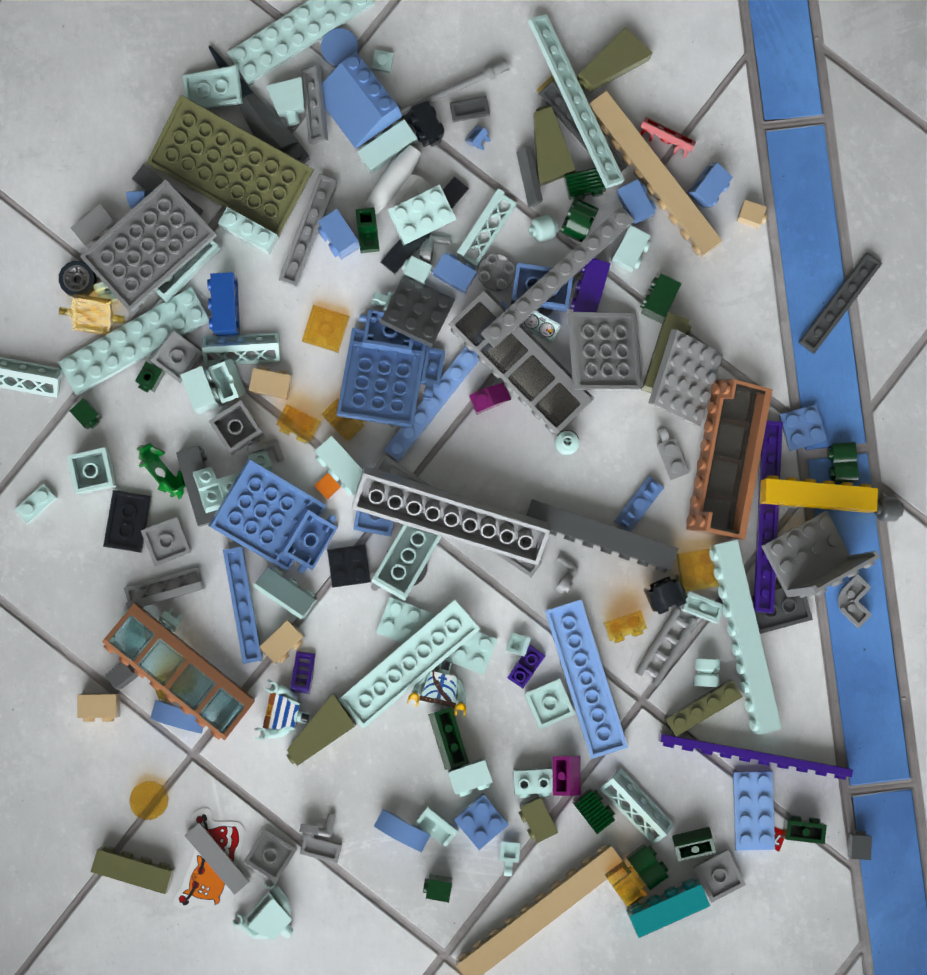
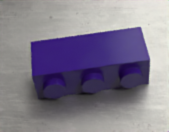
M593 258L581 269V273H584L582 280L578 279L575 290L579 291L578 296L573 298L570 309H573V312H597L611 263Z

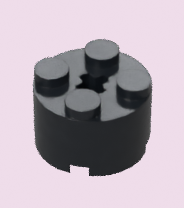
M678 574L674 575L675 579H670V576L650 584L651 588L649 590L646 587L643 589L653 612H658L660 615L668 612L669 607L674 605L679 607L687 603L686 598L688 595Z

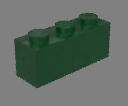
M452 707L428 714L445 770L468 764L469 761Z

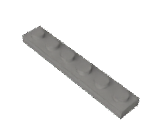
M319 174L279 281L294 287L298 286L319 232L317 229L320 227L318 221L325 216L337 180Z

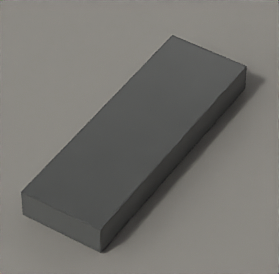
M525 146L516 153L528 207H533L542 202L543 198L531 146Z

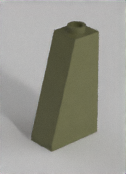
M625 27L579 73L577 80L581 88L587 89L591 93L648 62L653 52Z
M542 106L536 109L533 115L537 175L540 186L564 178L565 174L574 173L576 168L552 106L548 108Z
M335 693L328 698L287 749L288 754L286 756L292 764L300 765L356 726Z

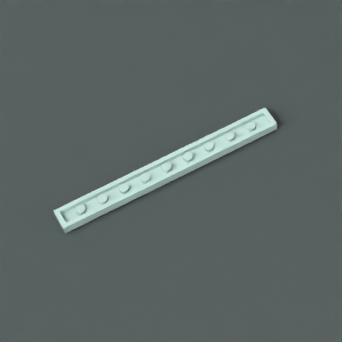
M544 14L530 18L528 23L605 188L623 183L622 173L548 15Z

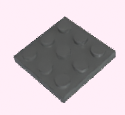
M403 275L380 323L432 348L455 299Z

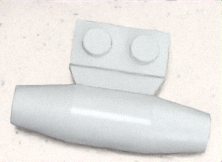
M409 145L392 161L375 184L365 204L366 208L375 207V214L377 215L392 200H394L397 206L434 188L422 177L411 175L421 156V153L416 148Z

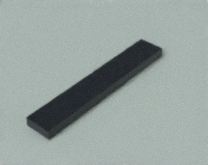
M455 176L443 189L451 209L469 190ZM432 232L404 246L400 239L380 263L396 275L406 259L409 260Z

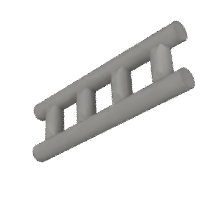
M676 607L671 612L635 672L641 677L644 672L654 677L652 683L656 686H659L698 622L692 617L689 622L679 616L681 610ZM674 622L684 628L679 638L669 633ZM664 639L674 644L669 655L659 649ZM654 655L664 661L659 671L649 666Z

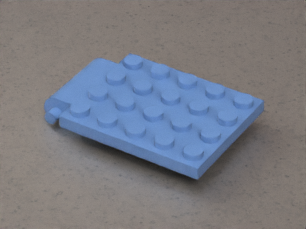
M368 309L367 315L360 314L359 317L360 322H366L365 330L352 328L337 416L413 428L427 345L381 324L383 311Z
M247 459L208 525L286 571L289 570L294 560L301 563L297 571L302 574L305 573L307 568L314 569L338 528L333 525L336 520L335 516L330 514L327 520L320 517L326 507L324 503L250 459Z

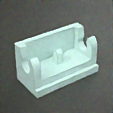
M429 806L425 808L415 821L418 826L444 847L449 844L458 832L456 827Z

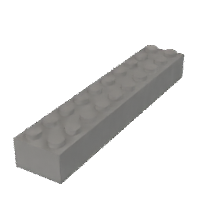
M367 466L363 468L352 502V509L535 565H538L551 531L548 522Z

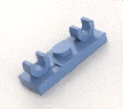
M648 476L614 522L624 530L631 532L664 487Z

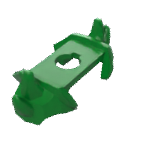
M151 443L138 446L137 450L140 451L138 458L141 460L139 468L145 467L159 483L158 490L164 493H171L170 497L177 495L178 499H181L184 487L186 486L182 471L179 470L177 477L174 476L159 457L164 455L165 451L153 446ZM156 468L164 470V478L156 474Z

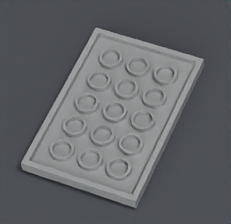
M165 179L81 254L80 257L120 302L132 312L217 235Z

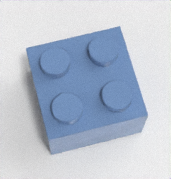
M338 209L318 221L320 226L317 228L319 234L324 241H329V249L335 257L339 256L342 260L360 248L358 239Z
M484 793L454 817V821L478 850L509 825L508 821Z

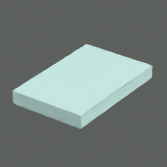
M237 65L183 75L185 97L208 110L243 104L239 66Z

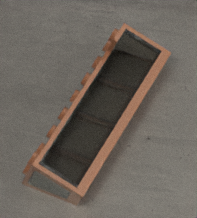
M736 379L715 380L711 386V398L707 407L708 414L704 424L703 440L700 444L701 452L697 461V473L693 482L694 489L690 499V511L686 520V530L745 540L773 389Z

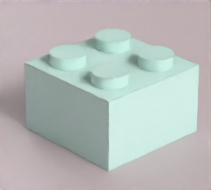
M201 366L180 374L193 410L196 413L201 414L220 407L219 401L221 400L216 388L212 386V383L215 382H213L209 370H205Z
M104 447L67 456L75 494L81 495L117 487L108 448Z
M485 757L453 769H448L455 795L460 794V797L471 794V790L475 788L479 790L489 788L490 783H493Z

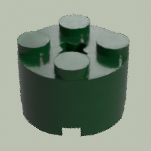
M574 198L559 232L582 242L586 238L599 208Z

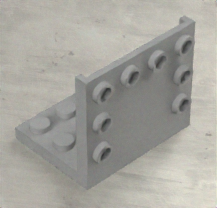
M823 511L761 546L787 597L800 596V598H803L807 595L811 597L815 594L819 596L827 591V587L841 584L843 578L857 575L859 569L873 566L875 564L874 561L880 558L877 550L849 555L827 511Z

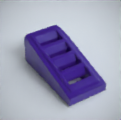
M296 651L290 686L293 692L310 694L316 654ZM300 659L310 660V663H304L299 661ZM299 667L309 668V671L299 670ZM298 675H306V676H308V677H307V679H305V678H298L297 676H298ZM296 683H305L306 687L298 686Z

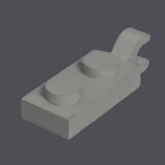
M666 427L657 430L662 442L657 444L670 480L689 474L676 438L669 439Z

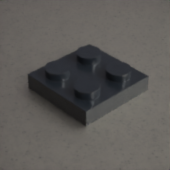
M365 544L327 550L332 588L371 582Z

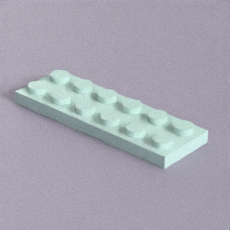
M390 597L376 633L404 643L436 615ZM476 632L445 660L484 675L498 639L481 632Z

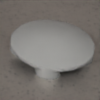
M489 254L479 264L478 278L481 284L491 291L505 290L515 279V264L503 254Z

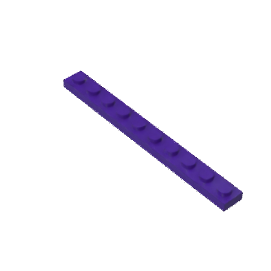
M767 421L760 455L753 607L755 612L774 613L776 574L761 546L778 536L779 505L761 504L760 486L761 480L766 479L767 476H779L780 479L783 422Z
M662 733L659 734L658 741L663 742L665 747L674 748V745L682 746V750L692 752L694 748L701 749L702 754L712 755L713 752L720 753V757L731 759L732 755L739 756L740 761L750 762L751 759L758 760V764L769 766L771 762L776 763L778 768L783 769L793 766L799 772L807 773L809 769L814 770L816 775L827 776V773L834 774V778L846 780V776L852 777L853 770L850 768Z

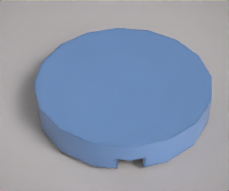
M336 28L324 35L321 41V51L324 59L329 64L338 66L355 52L358 53V42L351 31Z

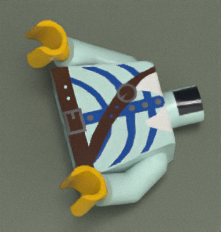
M442 661L438 672L431 671L415 684L407 699V704L413 699L416 701V707L419 701H425L455 708L456 716L458 710H463L465 716L466 692L462 681L457 679V676L450 675L452 663Z

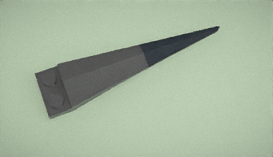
M209 46V50L218 67H228L229 65ZM240 78L243 104H238L253 135L303 163L310 160L309 155L298 139Z

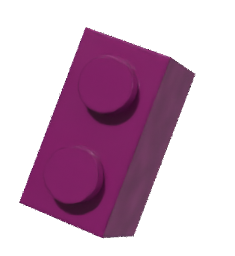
M553 756V796L581 795L580 756Z

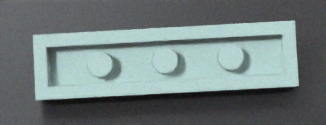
M499 188L457 251L459 257L475 267L478 266L517 205L515 201L505 196V192ZM501 200L511 205L508 211H499L498 205ZM498 216L500 222L498 227L489 228V219ZM488 232L489 241L479 244L478 236L481 233ZM478 248L479 256L476 261L466 256L470 249Z
M279 333L203 337L202 354L204 366H213L229 360L230 358L226 356L229 352H234L238 355L236 358H233L235 365L281 362ZM267 350H275L276 356H267L264 353ZM248 351H254L257 355L249 358L245 354ZM207 353H215L219 357L214 360H208Z
M0 357V387L58 397L59 381L63 375L61 368ZM6 377H13L17 382L11 383ZM32 380L35 386H28L24 381ZM43 384H53L54 390L47 389Z
M621 768L616 771L610 780L600 787L605 796L652 845L665 837L675 825ZM612 785L617 790V794L612 793L607 787ZM622 800L627 801L630 804V808L625 807L622 804ZM636 814L641 815L644 822L639 821L636 818ZM649 829H654L659 835L654 837L649 832Z

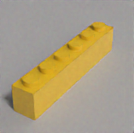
M767 476L766 479L761 480V504L864 513L877 511L878 488H871V484H860L859 487L853 486V483L842 482L841 485H836L835 481L816 483L815 479H804L803 482L798 481V478L786 477V480H780L779 476Z

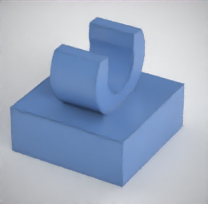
M475 126L464 141L470 146L484 150L485 148L481 145L483 139L486 142L491 140L486 136L489 132L484 127Z

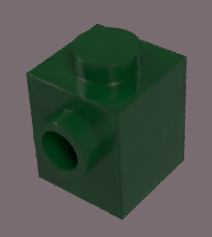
M146 361L135 382L139 384V389L147 393L149 390L155 393L165 372Z

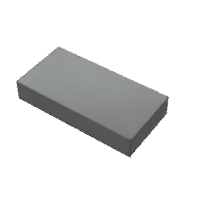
M304 837L300 854L337 864L342 844L314 837V839Z

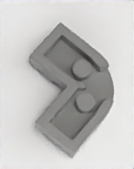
M858 574L841 589L838 595V607L841 613L856 628H860L872 615L859 602L871 586Z

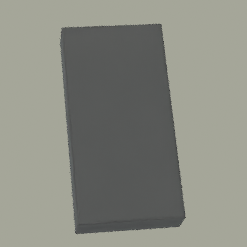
M487 96L449 103L453 123L490 116Z

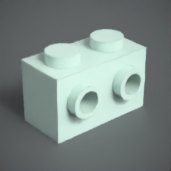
M552 768L513 770L514 793L519 795V798H528L530 794L537 793L538 797H546L553 793Z

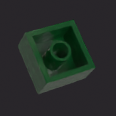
M662 273L658 278L654 277L648 289L651 293L650 295L646 294L640 305L643 308L641 314L662 323L682 283Z

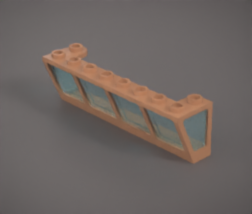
M136 602L102 641L105 644L103 647L108 652L118 654L120 656L119 660L126 666L130 664L134 667V672L138 676L149 679L151 681L149 684L154 689L164 691L166 693L165 697L172 703L176 701L180 704V709L187 715L191 713L195 716V721L202 727L207 726L210 728V733L218 740L220 738L224 741L255 702V698Z

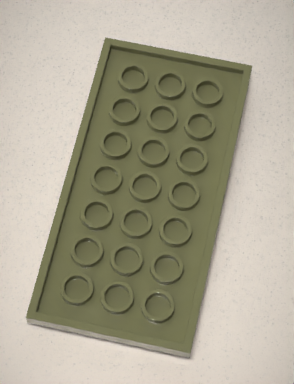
M183 95L179 96L146 162L226 208L229 207L272 231L278 237H280L314 171L312 167Z

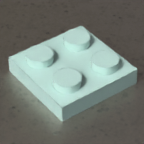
M560 678L524 693L539 729L575 715Z

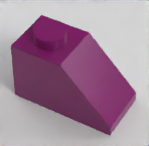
M504 382L469 395L476 415L511 400Z

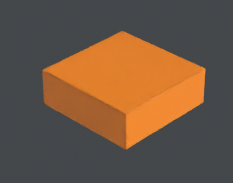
M329 473L314 485L327 500L341 488Z

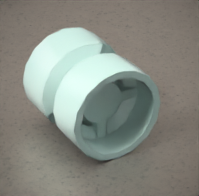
M695 658V670L698 673L695 674L694 686L719 687L720 676L717 675V672L720 671V660Z

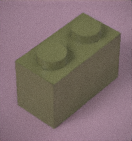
M537 797L520 806L521 811L518 813L523 823L527 821L530 827L527 829L531 840L536 839L537 843L558 833L541 797Z

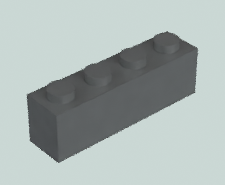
M199 446L176 452L197 526L209 525L217 510L205 512L193 477V472L207 468L205 461L208 460L204 449L201 450Z

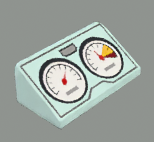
M537 311L522 323L528 331L552 343L561 327V324Z

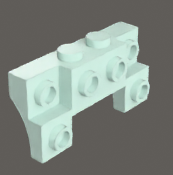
M266 450L248 455V459L274 473L272 470L273 465ZM212 467L193 472V477L206 513L218 510L239 473L216 479Z

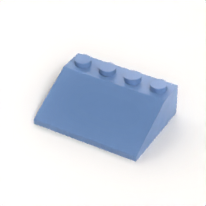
M357 52L342 61L322 83L325 109L355 149L402 117L398 105Z

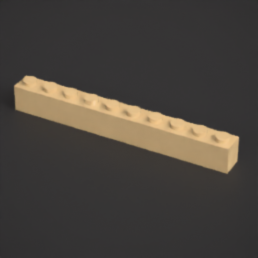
M605 91L589 103L603 135H608L611 139L612 147L616 151L619 150L623 155L622 159L626 165L632 166L635 177L639 181L642 179L646 185L647 192L650 195H654L657 199L656 203L661 210L665 209L668 213L669 221L679 227L680 235L684 240H689L692 244L691 249L697 256L704 257L720 245L722 239L610 94Z
M604 844L597 849L596 852L598 854L592 858L589 856L581 862V867L577 870L573 868L567 872L564 880L554 882L550 886L551 890L546 894L542 892L534 898L536 901L533 904L524 905L519 910L520 914L516 917L510 916L503 922L505 924L500 929L496 927L488 934L489 937L483 941L481 939L472 946L473 950L469 953L465 951L459 955L456 962L457 968L463 975H484L625 866L623 860L610 844L608 846Z

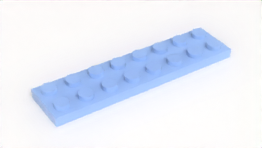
M582 599L546 610L547 621L590 758H597L628 748Z

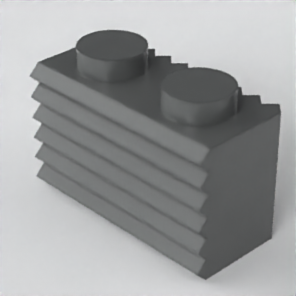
M122 662L105 674L116 690L124 688L138 677L134 672V667L130 664L126 666Z

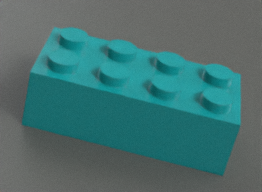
M693 878L683 881L682 886L677 888L672 886L665 889V893L662 895L654 894L649 896L644 903L636 902L631 904L626 912L638 938L710 907L711 905L700 882L697 879L693 880Z

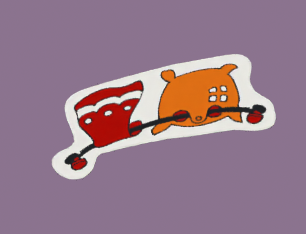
M208 808L196 811L191 817L192 824L196 826L200 822L238 866L244 839V827L242 824L231 821H213L212 813ZM196 849L181 889L174 898V905L182 909L204 906L212 911H220L226 904L230 889Z

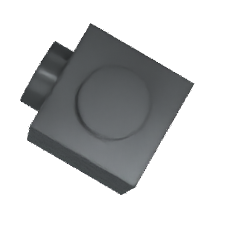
M854 830V834L849 833L848 857L851 859L871 860L872 836L862 830Z

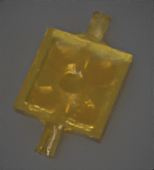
M74 294L72 296L71 308H59V315L70 316L73 330L107 335L112 332L113 322L124 324L125 316L113 314L112 299Z

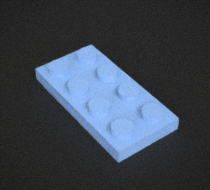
M733 772L735 850H775L773 772Z

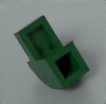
M375 207L355 209L360 252H379Z

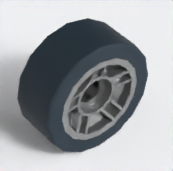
M72 261L61 268L58 282L61 289L67 295L73 298H84L94 291L93 286L97 284V277L86 263ZM76 276L81 277V281L79 283L75 282Z

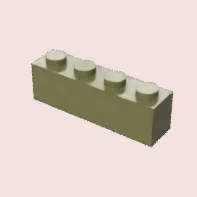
M729 679L719 685V687L714 688L667 716L664 720L673 735L677 737L743 696L734 681Z
M104 845L103 848L97 849L91 868L92 873L162 894L168 892L175 870L170 868V864L164 862L156 864L152 862V859L142 856L139 859L133 857L134 854L127 851L119 853L111 846Z

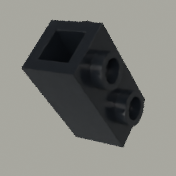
M429 101L412 106L408 113V121L416 130L417 140L422 143L423 147L438 145L444 135V127L436 118L435 108L430 105Z

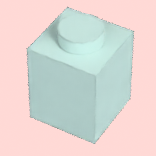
M411 256L410 260L406 259L402 267L404 275L422 284H426L433 269L432 265Z

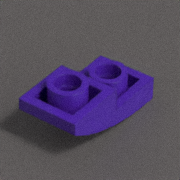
M530 644L525 657L521 656L507 678L523 689L546 655Z

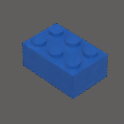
M233 272L210 273V279H207V288L211 293V298H208V308L212 313V317H209V328L217 336L240 335L238 279Z

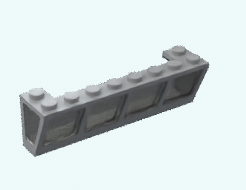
M484 290L448 324L451 327V332L456 337L460 336L465 341L464 345L470 351L474 350L478 354L477 358L484 365L488 364L492 368L491 372L497 378L501 377L506 382L504 384L505 387L511 392L514 391L519 396L518 400L523 405H528L532 409V414L537 419H542L546 423L545 427L551 433H560L595 398L587 390H573L572 375L522 324L493 348L481 335V332L507 309L488 290Z

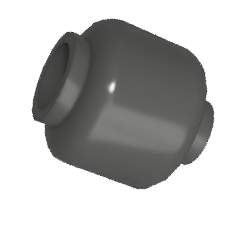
M882 496L877 501V511L874 514H876L880 521L895 522L903 515L904 506L897 497Z

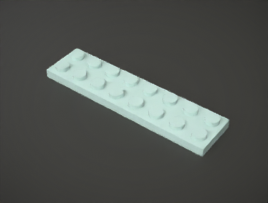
M308 0L233 48L227 54L234 65L239 66V72L249 86L322 39L330 30L341 27L375 5L374 1Z
M191 287L171 298L167 303L160 304L58 363L74 393L78 396L153 354L172 329L183 337L208 323L209 317Z
M456 599L453 600L338 699L339 702L364 729L481 628Z

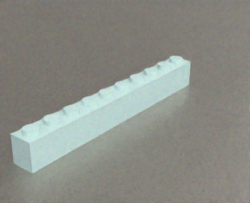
M738 539L710 545L709 556L714 563V576L718 580L719 585L718 594L724 605L722 611L728 623L727 632L732 640L731 650L736 657V671L740 674V688L746 700L744 705L749 713L750 729L753 731V734H764L782 729Z

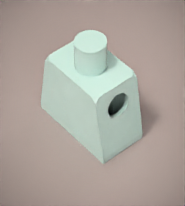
M299 77L267 85V91L279 118L287 117L289 126L299 124L298 114L305 112L302 78Z

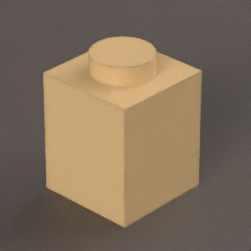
M745 199L737 221L759 228L761 224L766 222L768 213H765L767 207Z

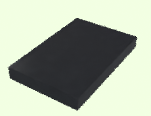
M113 490L103 547L142 553L144 538L141 530L147 527L152 496Z

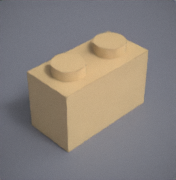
M259 366L258 369L253 368L249 386L250 393L288 400L292 376L288 375V371L277 370L276 373L269 371L270 368Z
M287 620L260 648L275 664L278 662L282 664L290 656L288 652L292 648L297 650L304 643L302 639L305 636Z
M120 694L77 695V718H83V722H94L95 718H102L103 722L114 721V718L120 717Z

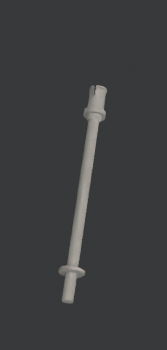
M506 59L491 66L488 64L485 66L484 71L401 108V115L408 114L410 108L425 101L433 103L485 78L492 80L496 75L510 70Z

